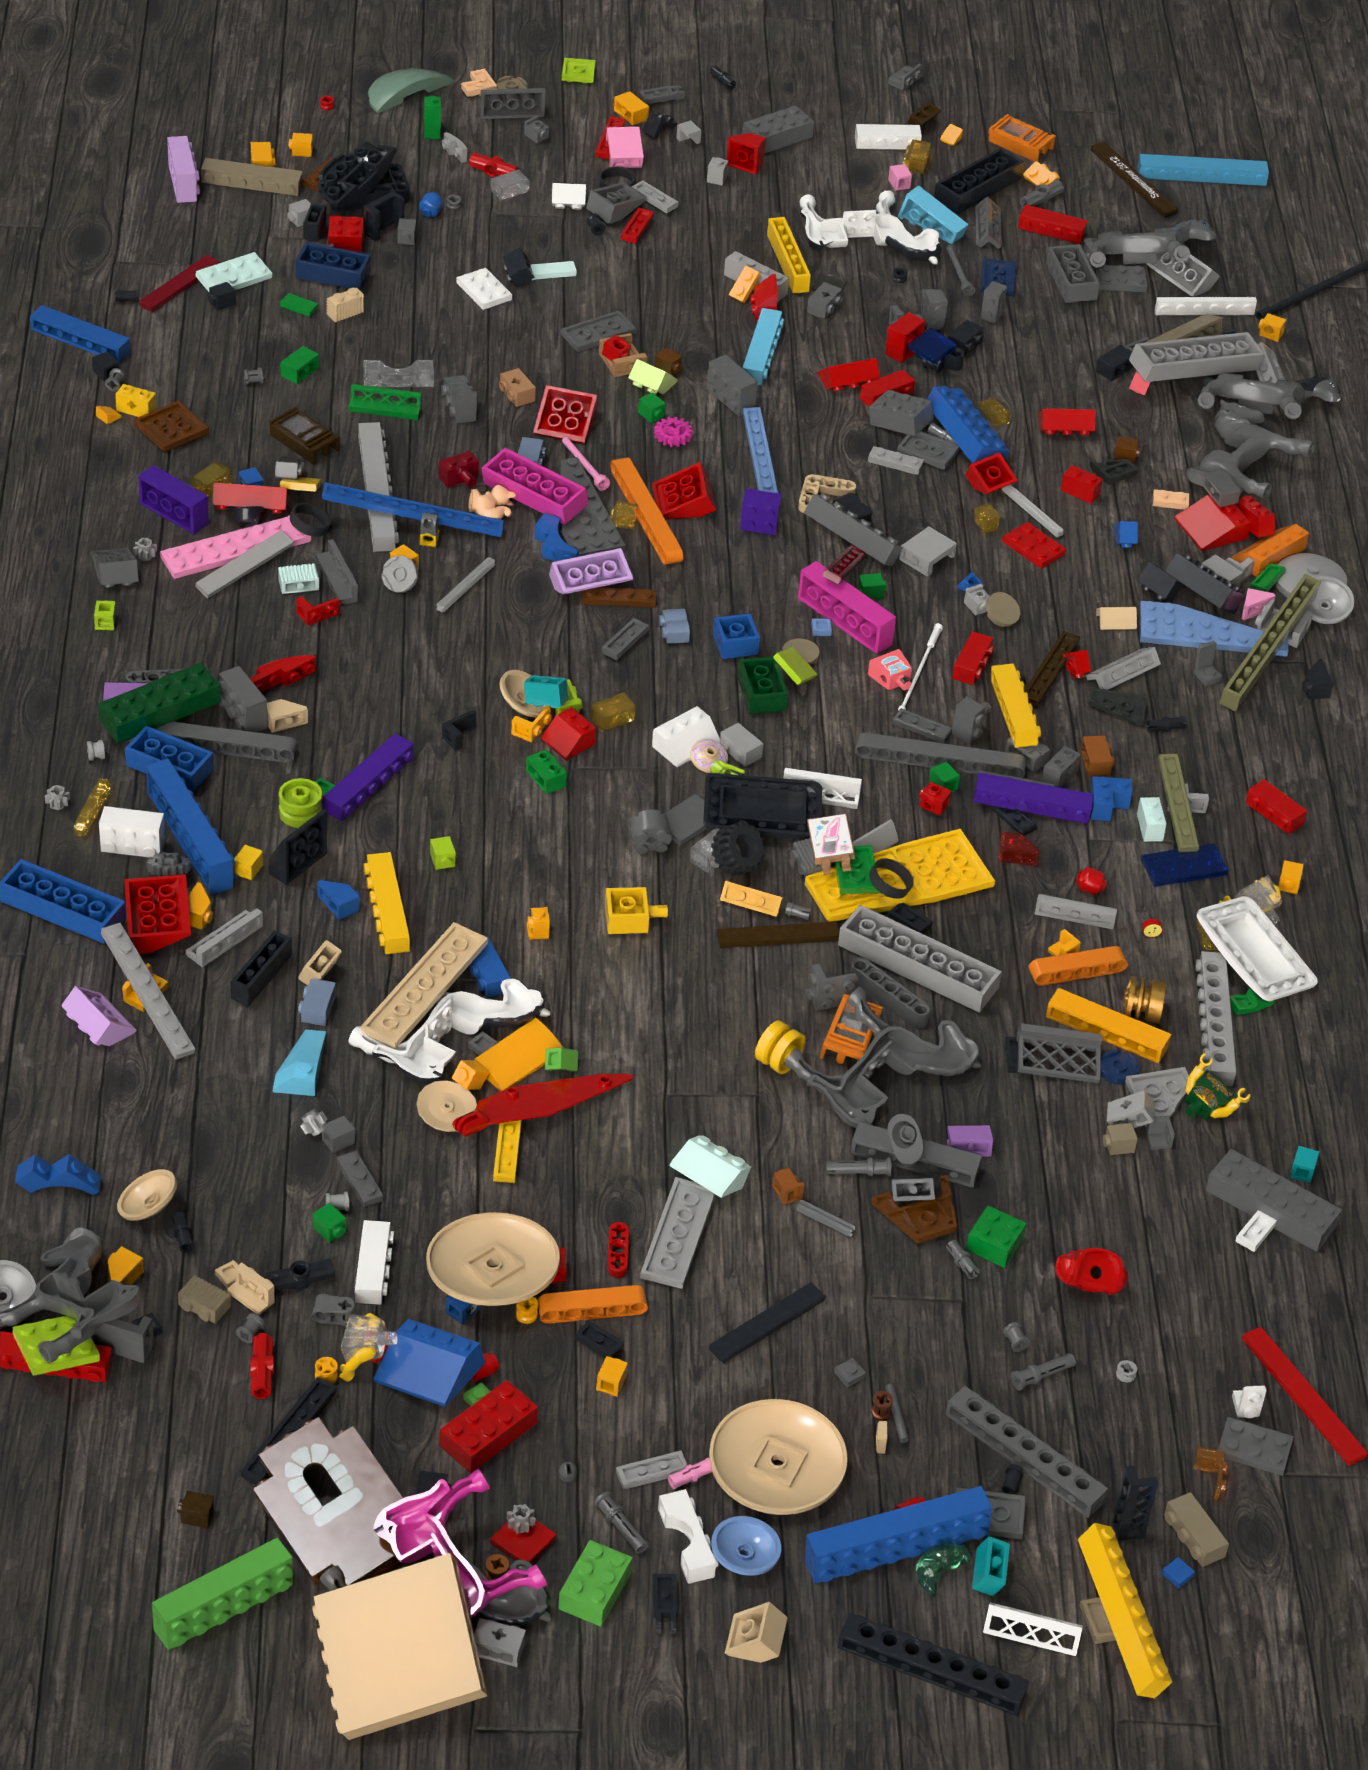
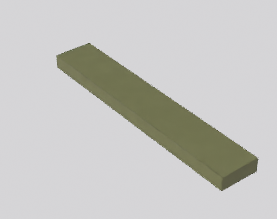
M1159 754L1158 762L1178 851H1198L1199 844L1178 754Z

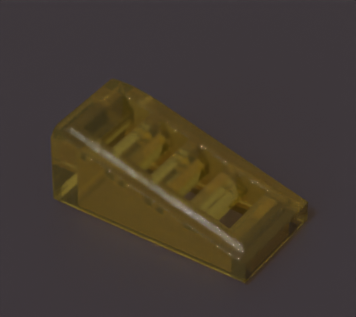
M992 398L978 402L979 407L994 427L1009 423V411L996 399Z

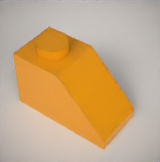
M197 882L188 895L190 926L203 930L205 925L212 920L213 912L211 911V902L202 884Z
M121 1246L108 1259L110 1282L116 1280L122 1285H132L144 1273L143 1258Z

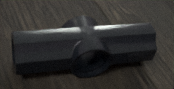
M330 1258L311 1263L301 1260L295 1261L291 1264L290 1268L265 1273V1279L273 1283L274 1291L291 1287L303 1290L312 1282L335 1277L333 1263Z

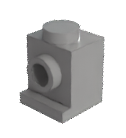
M978 584L966 588L964 603L976 616L987 612V609L985 610V603L990 596L983 589V585Z

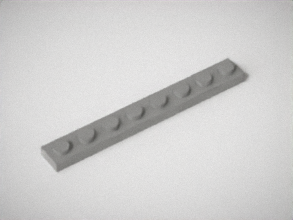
M121 923L102 928V937L174 1059L177 1060L194 1054L195 1047Z

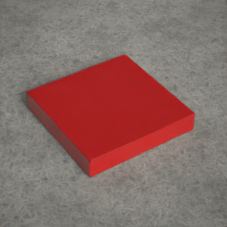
M537 1520L535 1526L529 1527V1533L516 1534L513 1528H508L507 1522L490 1539V1544L515 1561L524 1560L532 1564L556 1540L557 1534Z

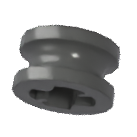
M452 194L447 197L446 205L448 208L458 209L461 207V197L459 195Z

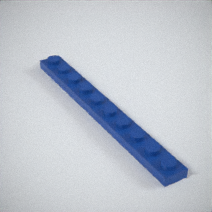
M324 483L323 500L420 521L423 512L438 514L439 525L470 530L491 536L501 537L504 520Z

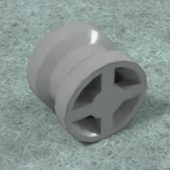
M98 740L95 743L87 741L89 761L95 758L105 759L103 740Z

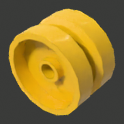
M777 1020L765 1030L759 1039L755 1049V1057L765 1065L770 1064L771 1069L777 1073L785 1074L790 1070L784 1064L787 1057L796 1048L803 1053L806 1044L805 1035L797 1030H791L789 1025Z

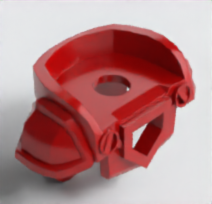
M1078 1249V1251H1070V1253L1063 1254L1056 1259L1055 1272L1057 1277L1064 1284L1077 1287V1289L1082 1291L1105 1292V1294L1113 1295L1123 1290L1128 1282V1271L1123 1267L1121 1257L1106 1249ZM1092 1267H1099L1101 1269V1276L1098 1279H1094L1091 1276L1090 1270Z

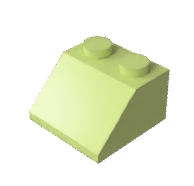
M638 359L628 377L633 381V385L641 389L645 386L648 388V392L655 395L657 392L665 394L678 381L669 373Z

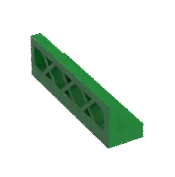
M352 384L348 411L418 420L421 412V393ZM355 390L362 391L365 395L355 396ZM379 393L382 398H375L372 394ZM390 396H397L400 400L394 401ZM409 397L417 398V403H410L407 399Z

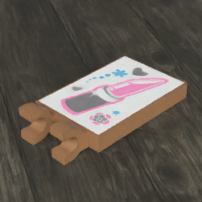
M840 814L807 819L815 865L822 864L823 875L831 874V862L841 861L843 872L851 871L850 860L855 859L847 815Z

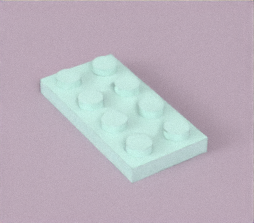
M253 252L196 271V277L209 292V287L228 282L237 290L272 278V272L258 255Z

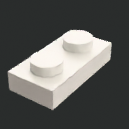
M1258 1210L1237 1235L1235 1242L1255 1252L1275 1227L1277 1220Z

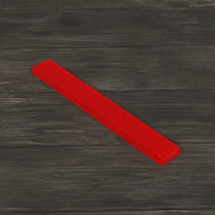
M1260 1326L1243 1334L1242 1340L1345 1463L1351 1466L1367 1458L1368 1452Z

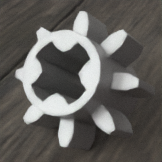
M141 538L138 542H135L134 555H138V559L149 561L152 557H155L157 545L152 544V540Z
M55 785L47 789L45 803H49L50 808L60 810L68 806L70 792H65V787Z
M314 1109L301 1118L303 1122L300 1127L305 1134L311 1133L313 1136H316L322 1132V1125L328 1119L323 1111L319 1113Z
M526 1504L514 1505L513 1512H507L508 1528H513L516 1534L529 1533V1527L535 1526V1510H530Z

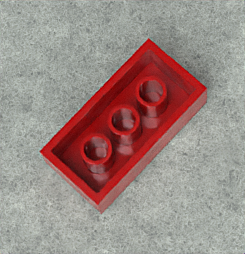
M506 1380L442 1427L439 1435V1446L471 1474L537 1424L538 1406Z

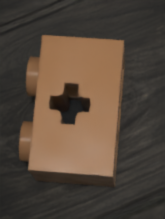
M519 368L500 374L499 388L516 407L535 401L536 387Z

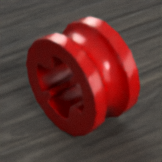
M322 96L320 98V108L332 110L334 108V98L332 96Z

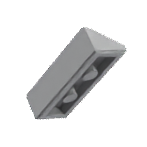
M890 819L853 841V846L871 845L873 854L886 850L898 842V835L893 821Z

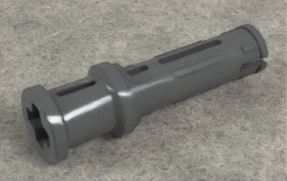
M869 1157L867 1160L862 1161L826 1160V1174L862 1173L869 1176L874 1174L891 1176V1157L886 1159H873Z
M1067 1353L1064 1356L1038 1366L1028 1365L1027 1369L1011 1372L1012 1384L1017 1390H1023L1029 1384H1038L1044 1377L1074 1367L1076 1360L1073 1354Z
M609 1491L600 1494L595 1499L594 1506L604 1513L608 1523L616 1526L637 1554L644 1552L648 1548V1543L625 1517L623 1507L616 1504L612 1499L613 1495Z

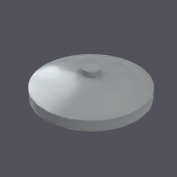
M1310 553L1294 554L1285 557L1277 564L1285 567L1286 573L1275 585L1287 598L1304 574L1313 578L1321 576L1333 577L1347 585V576L1344 570L1334 561L1320 555Z

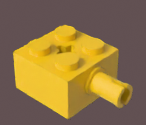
M646 887L606 888L605 913L608 934L648 933L649 918H667V905H649Z

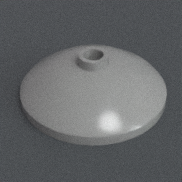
M1315 577V579L1321 581L1316 598L1306 610L1313 613L1312 620L1323 624H1335L1345 620L1351 614L1354 607V596L1350 588L1342 581L1333 577Z
M0 1260V1293L7 1295L5 1300H0L1 1312L26 1301L36 1288L35 1280L30 1272L22 1265L8 1260Z

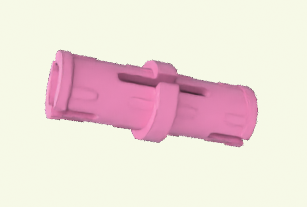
M706 1458L694 1465L689 1464L683 1470L669 1475L668 1482L673 1490L686 1483H694L701 1476L711 1473L710 1459Z

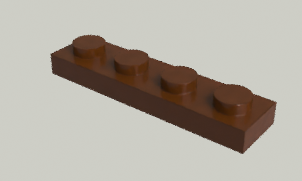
M597 587L582 591L581 604L655 608L656 590Z

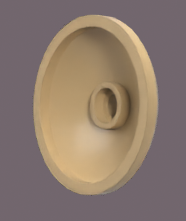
M520 670L505 672L500 679V690L505 701L515 711L524 716L538 717L546 705L536 707L533 704H526L524 682L531 675Z
M163 1169L154 1170L140 1176L121 1194L117 1204L119 1214L124 1219L131 1221L144 1220L156 1215L172 1200L177 1188L176 1177L172 1172Z

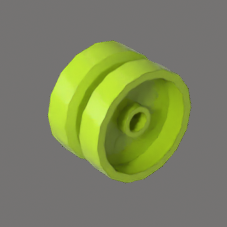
M303 778L292 779L284 783L279 790V815L281 820L286 825L299 828L322 811L321 787L316 782Z

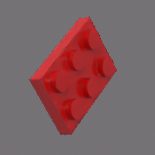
M1029 522L1005 534L1002 538L1003 543L1040 569L1064 556L1067 550Z

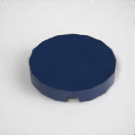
M1110 1050L1100 1058V1075L1110 1083L1125 1085L1126 1076L1139 1074V1061L1129 1052L1123 1053L1121 1052L1122 1050Z

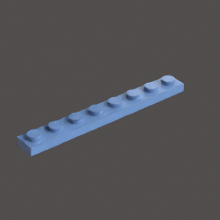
M743 408V418L757 488L761 491L778 493L761 408Z

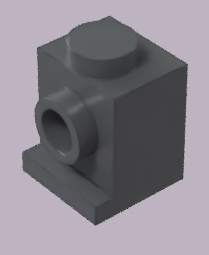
M536 115L525 121L524 135L539 143L549 138V126L540 121Z

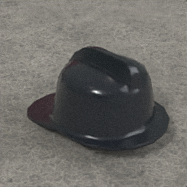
M246 506L241 508H225L224 510L234 512L237 524L242 528H248L260 522L261 511L265 510V508L262 506Z

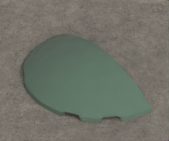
M411 68L392 71L382 75L371 85L368 91L369 103L374 111L380 113L402 104L403 98L423 89L428 93L454 83V79L440 72L427 69Z

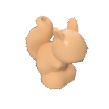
M496 485L491 493L488 491L485 495H481L477 489H473L469 496V511L500 520L503 515L510 517L511 510L504 505L513 506L510 498L515 497L516 494L509 492L501 485Z

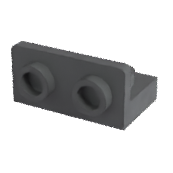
M918 64L914 68L904 66L888 78V84L904 91L922 77V65Z

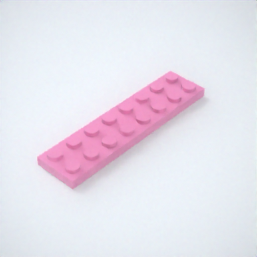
M290 516L254 525L253 527L160 551V557L172 577L176 579L224 566L280 530L293 541V546L311 542V536L298 531L291 524Z

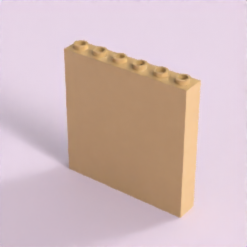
M451 1553L314 1596L315 1605L313 1606V1613L316 1620H319L320 1628H317V1633L324 1645L322 1658L325 1665H328L327 1682L330 1688L333 1689L334 1696H331V1702L339 1718L336 1719V1727L338 1732L343 1734L348 1740L487 1696L458 1562Z

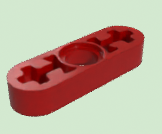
M622 1222L613 1223L609 1227L607 1272L613 1278H622L627 1273L629 1228ZM616 1232H621V1239H616ZM615 1247H620L624 1251L621 1253H615L612 1249ZM616 1261H620L619 1269L615 1268Z

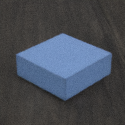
M812 619L813 636L832 635L830 619Z

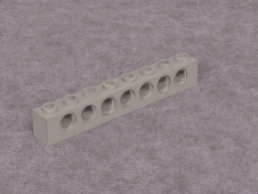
M1201 951L1200 959L1196 960L1195 969L1199 972L1197 975V986H1200L1198 1001H1201L1199 1015L1203 1016L1200 1022V1030L1204 1031L1201 1040L1202 1046H1205L1203 1054L1206 1053L1203 1061H1206L1207 1064L1213 1059L1211 1065L1205 1067L1204 1071L1208 1069L1224 1085L1233 1086L1236 1064L1227 963L1221 953Z

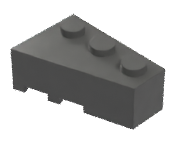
M465 375L444 377V385H441L442 395H445L446 406H449L450 417L454 418L455 423L476 421L477 392L471 391L473 387L468 386L469 381Z

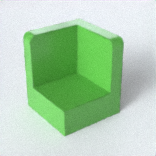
M566 1048L546 1049L545 1070L577 1071L578 1051Z

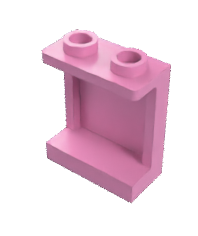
M639 127L607 128L606 140L609 146L610 167L642 168L644 156Z

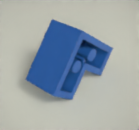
M1093 776L1090 794H1093L1091 820L1110 821L1113 808L1129 809L1132 796L1131 779Z

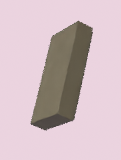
M1100 1597L1080 1601L1079 1606L1094 1643L1099 1644L1116 1640Z

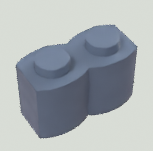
M685 609L662 610V615H659V626H663L661 633L666 643L689 642L690 629Z

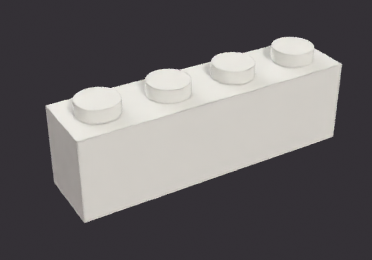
M856 124V149L920 150L922 137L920 125Z
M364 1220L355 1285V1303L382 1305V1297L387 1296L388 1283L384 1281L385 1278L389 1279L390 1265H387V1261L391 1262L392 1248H389V1244L393 1245L394 1231H390V1222Z

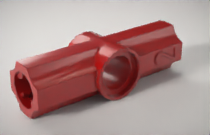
M473 152L469 159L470 167L483 170L490 177L498 175L515 181L519 173L517 166L503 162L498 156L490 158Z
M259 1333L253 1337V1356H251L250 1376H252L251 1396H255L257 1399H266V1397L271 1396L272 1376H274L273 1337L267 1333Z

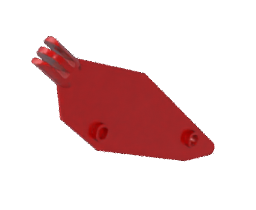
M596 1074L509 1087L478 1101L474 1111L456 1118L452 1126L464 1137H468L484 1130L488 1125L551 1116L633 1080V1075Z

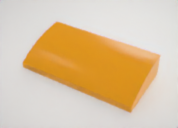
M534 1018L476 1057L475 1061L490 1071L486 1080L500 1091L513 1087L545 1065L546 1049L563 1048V1046L541 1021Z

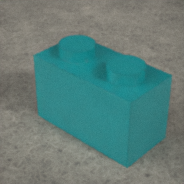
M531 675L524 682L526 704H533L536 707L546 705L551 706V708H559L568 700L566 678Z
M989 1536L976 1549L972 1589L994 1596L1006 1584L1009 1543Z

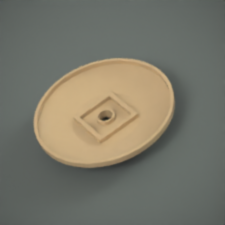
M480 1213L458 1219L442 1228L433 1237L426 1254L428 1273L433 1282L442 1291L463 1302L485 1306L513 1304L537 1295L553 1281L560 1263L558 1245L545 1228L530 1219L508 1213Z
M759 1400L735 1409L719 1423L710 1443V1465L713 1475L721 1488L740 1504L768 1514H796L821 1505L838 1490L847 1468L846 1446L834 1424L815 1409L790 1400ZM780 1460L783 1462V1464L777 1466L774 1465L772 1461Z

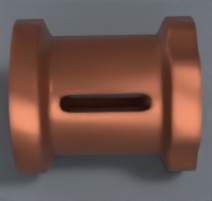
M879 1391L873 1397L874 1405L872 1406L871 1414L874 1419L883 1421L891 1416L890 1407L893 1404V1396L886 1391Z

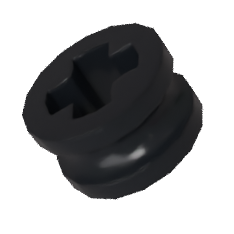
M895 268L892 280L896 283L906 282L907 270Z

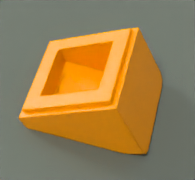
M950 124L940 140L954 146L962 139L963 129Z
M96 406V416L107 425L122 417L111 407Z

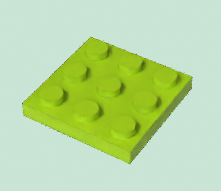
M63 1316L13 1327V1336L33 1376L100 1361V1354L92 1338L76 1346L71 1353L60 1355L56 1361L50 1364L41 1356L38 1345L44 1341L55 1340L76 1324L77 1319Z

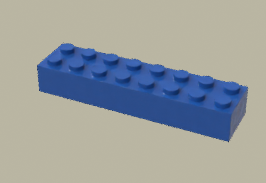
M169 759L146 765L148 796L158 812L164 813L165 823L187 858L190 859L192 866L209 893L214 895L232 889L233 879H235L233 871L234 857L231 853L227 852L224 841H220L218 838L217 830L211 827L208 816L203 814L201 805L194 800L192 791L187 789L184 778H180L176 766L172 765Z
M982 1486L813 1532L806 1536L805 1563L815 1584L828 1582L840 1576H850L855 1572L865 1569L871 1570L879 1565L892 1564L904 1558L917 1557L929 1551H938L947 1546L960 1545L968 1540L981 1539L989 1535L992 1506Z

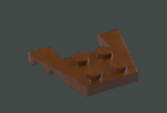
M947 1174L940 1176L942 1196L935 1200H923L899 1208L889 1192L871 1198V1204L917 1244L954 1233L957 1230Z

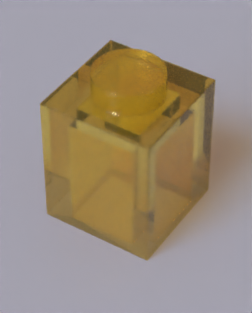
M617 501L615 508L612 507L610 518H613L614 525L634 529L637 520L638 504Z

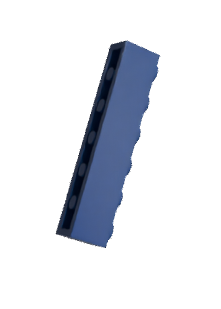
M41 305L30 315L31 330L96 355L107 351L120 363L131 352L130 338Z

